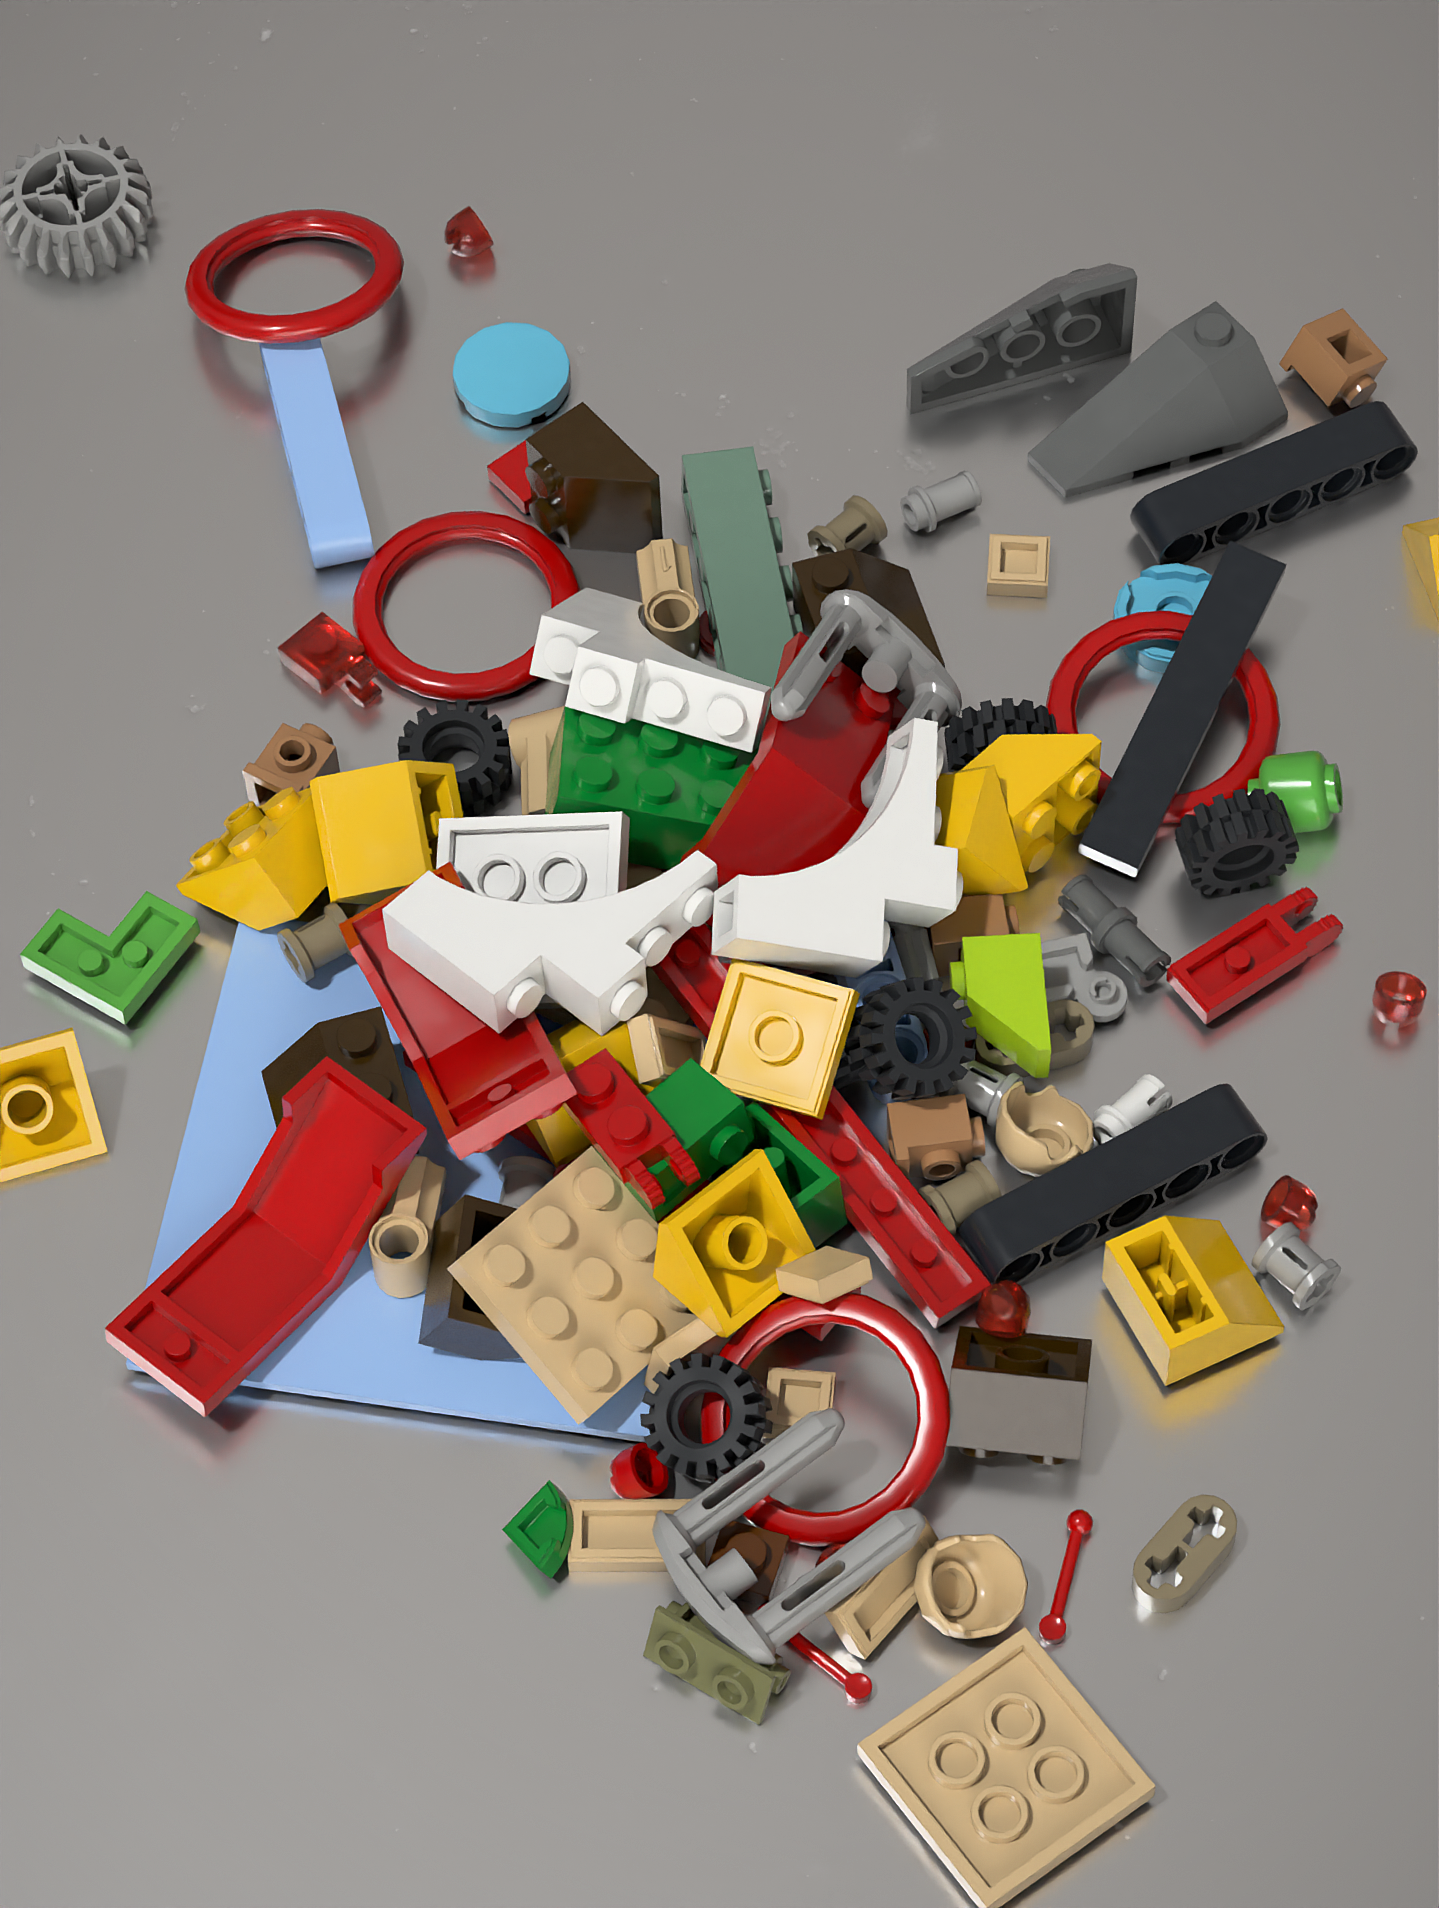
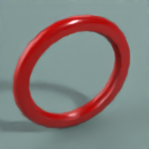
M325 209L290 210L247 221L217 236L198 253L190 265L184 290L188 305L202 323L222 335L242 341L267 344L295 343L332 335L351 328L374 315L391 299L398 288L402 278L404 259L400 246L385 228L368 218L345 211ZM318 236L338 238L355 243L368 250L373 255L375 270L372 277L355 293L326 307L297 314L263 315L241 311L221 302L216 297L213 286L219 272L240 255L274 241L295 237Z
M484 511L449 512L422 519L397 532L377 549L360 574L353 596L352 623L360 647L375 668L399 687L425 698L446 700L452 703H457V699L468 700V702L494 699L512 694L537 681L540 677L529 674L535 645L521 657L501 667L479 673L454 674L431 670L413 662L398 650L388 636L383 621V597L387 585L395 572L411 557L432 546L455 540H484L501 543L516 549L537 565L545 576L549 587L552 609L580 591L574 569L559 547L529 524L507 515Z
M1172 611L1137 612L1110 620L1083 636L1063 657L1050 681L1045 707L1048 708V713L1053 714L1056 719L1057 734H1079L1076 715L1079 693L1090 671L1105 656L1122 646L1142 640L1167 639L1180 642L1193 615ZM1249 647L1235 674V678L1239 681L1248 703L1250 723L1246 743L1237 761L1222 777L1203 788L1184 794H1176L1163 823H1181L1180 820L1185 814L1196 816L1193 809L1200 803L1210 806L1214 804L1212 797L1223 793L1224 799L1233 797V790L1244 789L1247 795L1248 780L1259 778V769L1262 761L1276 752L1281 726L1278 697L1267 670ZM1100 768L1101 776L1098 781L1097 793L1098 804L1112 779Z
M848 1292L824 1304L795 1296L772 1303L742 1325L725 1344L719 1356L747 1370L766 1346L785 1333L807 1325L835 1323L856 1327L877 1337L896 1354L909 1374L916 1396L917 1425L913 1444L901 1470L883 1490L861 1504L841 1511L812 1512L793 1508L768 1494L741 1514L755 1527L788 1535L789 1542L813 1547L847 1544L890 1511L912 1507L929 1488L944 1457L950 1428L948 1386L939 1359L922 1332L896 1309L870 1296ZM713 1392L704 1393L700 1410L702 1444H707L719 1439L727 1430L730 1422V1409L728 1403L720 1394Z

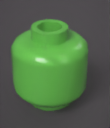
M1319 751L1270 755L1261 763L1259 778L1248 780V796L1256 788L1264 789L1265 795L1272 791L1278 795L1279 800H1283L1294 833L1324 830L1331 825L1334 813H1340L1343 810V791L1337 763L1328 764L1324 755Z

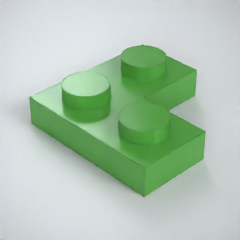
M146 891L110 936L103 934L58 908L20 953L23 967L126 1025L200 934V927L197 918Z

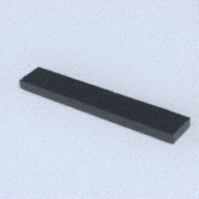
M1229 542L1079 844L1078 853L1136 878L1284 576L1287 564L1235 542Z

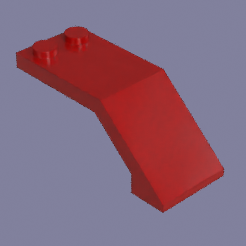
M801 631L784 645L774 689L809 639ZM824 646L819 653L820 657H822L827 647ZM841 661L835 666L801 717L786 722L780 721L772 714L770 702L756 757L704 837L681 857L680 863L695 851H700L717 864L719 889L739 874L747 876L785 874L800 871L832 858L850 840L869 811L862 803L861 782L886 745L895 702L889 699L885 693L874 691L868 687L862 677ZM712 914L711 917L705 922L706 924H708V925L711 926L712 928H713V914ZM762 963L763 965L772 968L775 966L772 964Z
M451 862L432 871L437 877L466 889ZM411 883L340 923L338 926L351 954L365 975L412 1061L449 1144L458 1159L462 1160L474 1152L482 1153L496 1147L505 1138L507 1133L530 1120L543 1119L554 1114L567 1099L578 1093L534 1010L524 1018H517L501 1033H498L388 948L382 909L413 884Z
M328 1056L319 1062L282 1097L283 1118L233 1207L105 1327L107 1343L204 1417L210 1414L342 1285L366 1243L373 1225L378 1222L427 1136L426 1127Z

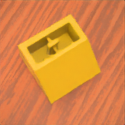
M1093 734L1001 735L961 769L966 770L995 765L1024 873L1027 871L1034 873L1042 868L1051 857L1055 846L1070 833L1078 835L1088 827L1098 807L1097 793L1098 781L1101 776L1099 768L1102 741Z
M403 760L320 776L309 781L330 901L333 903L376 904L415 882L428 870L431 872L436 870L439 818H464L454 764Z
M289 787L274 795L263 805L257 807L251 801L237 808L224 820L223 824L227 830L220 838L207 842L193 853L189 859L193 867L176 884V887L182 895L258 931L298 918L328 885L311 789L307 788L296 792L293 787Z
M1164 1215L1105 1242L1102 1280L1165 1386L1284 1332L1283 1323L1220 1220Z

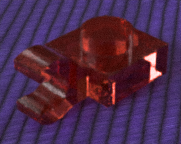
M324 612L319 613L277 647L281 663L321 695L336 684L354 702L365 708L382 694V689L371 681L378 675V670L366 659L363 643Z

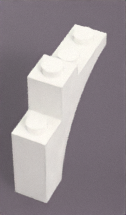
M586 587L541 615L529 674L569 685L565 707L624 724L633 718L751 753L759 747L772 687L749 681L706 665L660 641L640 621L643 603Z
M913 718L888 736L885 765L872 806L860 827L832 858L800 871L769 876L739 874L714 892L711 955L857 978L883 962V957L886 955L890 943V927L886 921L929 928L956 911L963 893V877L957 871L958 849L934 845L939 835L942 821L941 810L936 806V780L939 778L943 766V750L940 745H937L938 722Z
M697 850L677 866L634 888L609 896L567 903H524L488 897L460 888L437 877L428 870L382 909L388 948L498 1033H501L517 1018H524L533 1012L541 1001L542 996L546 993L591 1029L603 1036L620 1020L627 1021L631 1019L641 1009L645 999L648 997L645 968L647 966H654L662 961L677 939L692 926L698 927L704 924L713 914L714 892L718 890L717 864Z

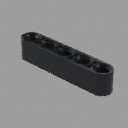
M1374 401L1154 490L1137 502L1131 511L1130 519L1159 565L1174 563L1185 565L1226 548L1230 541L1239 543L1389 481L1402 474L1412 465L1417 457L1418 450L1388 405L1381 401Z
M1227 1083L1219 1084L985 1204L965 1219L958 1233L992 1285L998 1289L1008 1288L1241 1167L1264 1148L1268 1140L1267 1134L1233 1087Z

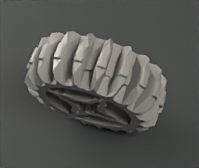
M80 134L75 143L65 144L58 136L54 147L46 149L36 143L33 157L17 155L16 169L4 171L3 186L0 187V230L4 231L7 245L11 247L12 253H20V257L24 260L26 266L39 263L40 268H42L46 275L59 267L68 279L75 269L82 268L93 276L96 265L104 263L114 269L117 260L116 255L133 257L134 242L146 241L147 225L152 223L151 217L153 216L150 182L146 181L143 168L139 165L138 160L130 159L123 146L110 149V145L107 144L104 137L91 145L88 144L82 134ZM73 201H75V202L77 203V207H78V210H77V211H75V210L73 209V206H72V202H73Z

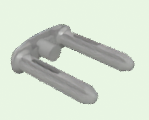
M848 589L838 590L827 595L821 603L820 614L822 620L771 693V710L775 718L786 722L801 717L835 666L841 661L845 651L855 645L868 658L862 669V678L866 685L872 690L882 693L893 690L895 686L901 691L897 699L908 710L895 731L913 718L938 722L939 731L941 727L949 725V721L953 716L959 717L962 708L961 693L956 683L922 641L898 618L871 597L859 591ZM826 644L827 649L822 657H820L819 653ZM887 743L861 782L862 803L868 809L872 806L881 782L886 760Z
M828 1408L808 1413L737 1467L722 1475L714 1484L673 1514L664 1513L662 1510L656 1514L652 1528L655 1542L669 1574L693 1613L719 1641L759 1665L775 1664V1651L778 1647L914 1547L925 1528V1518L916 1508L909 1507L890 1511L810 1572L799 1577L795 1583L752 1615L743 1614L737 1605L732 1602L758 1582L755 1574L735 1548L731 1549L707 1568L696 1556L698 1546L835 1446L845 1426L842 1414L836 1409Z

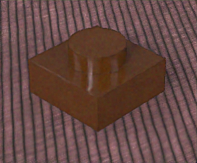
M732 1521L719 1531L708 1566L735 1548L758 1579L756 1584L736 1599L758 1605L768 1603L773 1599L789 1550V1536Z

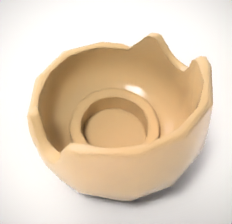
M1019 1081L1014 1083L1001 1096L996 1115V1145L1011 1167L1021 1173L1039 1177L1093 1148V1121L1079 1104L1059 1095L1054 1086H1048L1038 1093L1025 1092V1085Z
M994 1534L953 1535L936 1541L933 1547L925 1550L917 1563L914 1590L922 1616L926 1621L945 1636L957 1639H975L996 1635L1011 1625L1024 1610L1028 1581L1021 1558L1002 1538Z

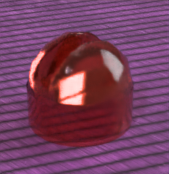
M470 206L455 214L447 222L444 230V241L447 244H454L452 252L457 256L471 258L494 245L487 229Z
M1392 971L1382 974L1376 980L1372 996L1374 1014L1384 1024L1387 1023V1020L1399 1023V1028L1414 1023L1424 1007L1427 994L1426 986L1419 978L1409 973ZM1393 997L1402 998V999H1405V1001H1403V1000H1397V999H1394Z
M1284 1175L1274 1183L1266 1195L1261 1209V1219L1276 1229L1285 1223L1292 1222L1300 1232L1305 1231L1311 1227L1316 1219L1315 1211L1318 1208L1316 1195L1304 1183L1289 1175Z
M1004 1280L998 1284H992L984 1289L979 1299L975 1322L980 1329L991 1335L1003 1338L1019 1337L1026 1333L1031 1315L1030 1297L1021 1285L1013 1281Z

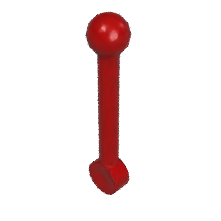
M1076 1509L1071 1512L1066 1520L1070 1535L1049 1615L1043 1617L1039 1623L1040 1638L1049 1645L1059 1644L1066 1636V1623L1063 1615L1083 1536L1088 1534L1093 1527L1092 1516L1083 1509Z
M763 1603L762 1605H760V1606L757 1608V1610H759L761 1607H763V1606H764L765 1604H767V1603ZM800 1632L788 1640L844 1685L845 1696L849 1701L861 1704L869 1700L872 1694V1682L867 1675L863 1673L851 1674Z

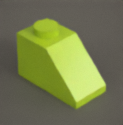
M1040 933L962 937L961 961L949 963L950 989H954L961 996L958 1000H963L964 1006H968L972 1014L971 1017L965 1019V1024L970 1028L976 1027V1032L1034 1078H1049L1051 1040Z

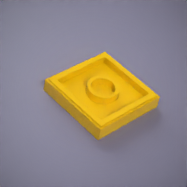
M732 958L700 1066L736 1096L822 1120L860 993L850 988L754 962Z

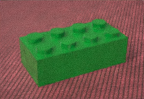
M564 707L550 752L545 814L622 811L630 818L628 863L670 870L680 864L681 857L704 837L756 757L759 747L751 753L633 718L624 724Z

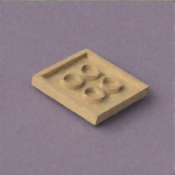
M592 1146L447 1268L578 1425L596 1412L649 1364L653 1347L698 1318L653 1278L659 1225Z
M1026 1627L858 1743L859 1757L979 1908L1001 1907L1153 1798L1156 1788L1151 1779Z

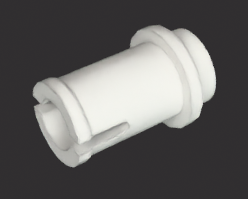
M1144 1074L1112 1106L1102 1105L1095 1111V1120L1093 1121L1095 1140L1101 1145L1165 1112L1173 1103L1170 1092H1164L1156 1099L1153 1095L1165 1085L1156 1077Z

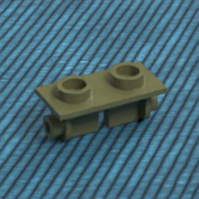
M672 1601L666 1609L660 1605L655 1609L643 1656L660 1665L667 1672L675 1674L718 1700L725 1707L733 1709L760 1725L765 1715L771 1691L779 1694L790 1677L791 1670L782 1665L783 1657L775 1653L776 1663L773 1665H759L719 1641L697 1618L687 1602L682 1606L676 1601Z

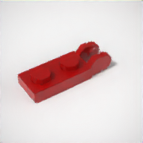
M1307 886L1305 888L1302 887L1272 906L1267 903L1171 964L1167 968L1166 981L1206 1025L1306 961L1307 957H1313L1321 952L1323 948L1328 947L1338 938L1344 927L1335 915L1330 914L1317 922L1315 921L1300 932L1295 933L1291 927L1297 924L1299 920H1303V918L1308 916L1319 901L1316 894Z
M606 1048L567 1072L578 1094L567 1099L562 1105L620 1180L624 1184L629 1182L649 1208L654 1209L666 1201L659 1181L647 1170L664 1159L677 1179L681 1180L687 1187L701 1178L695 1163L686 1150L683 1149L673 1130Z

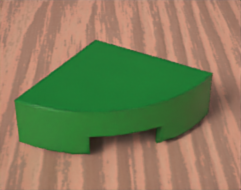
M549 1480L502 1529L533 1564L550 1579L562 1565L571 1545L574 1524L572 1509L562 1490Z

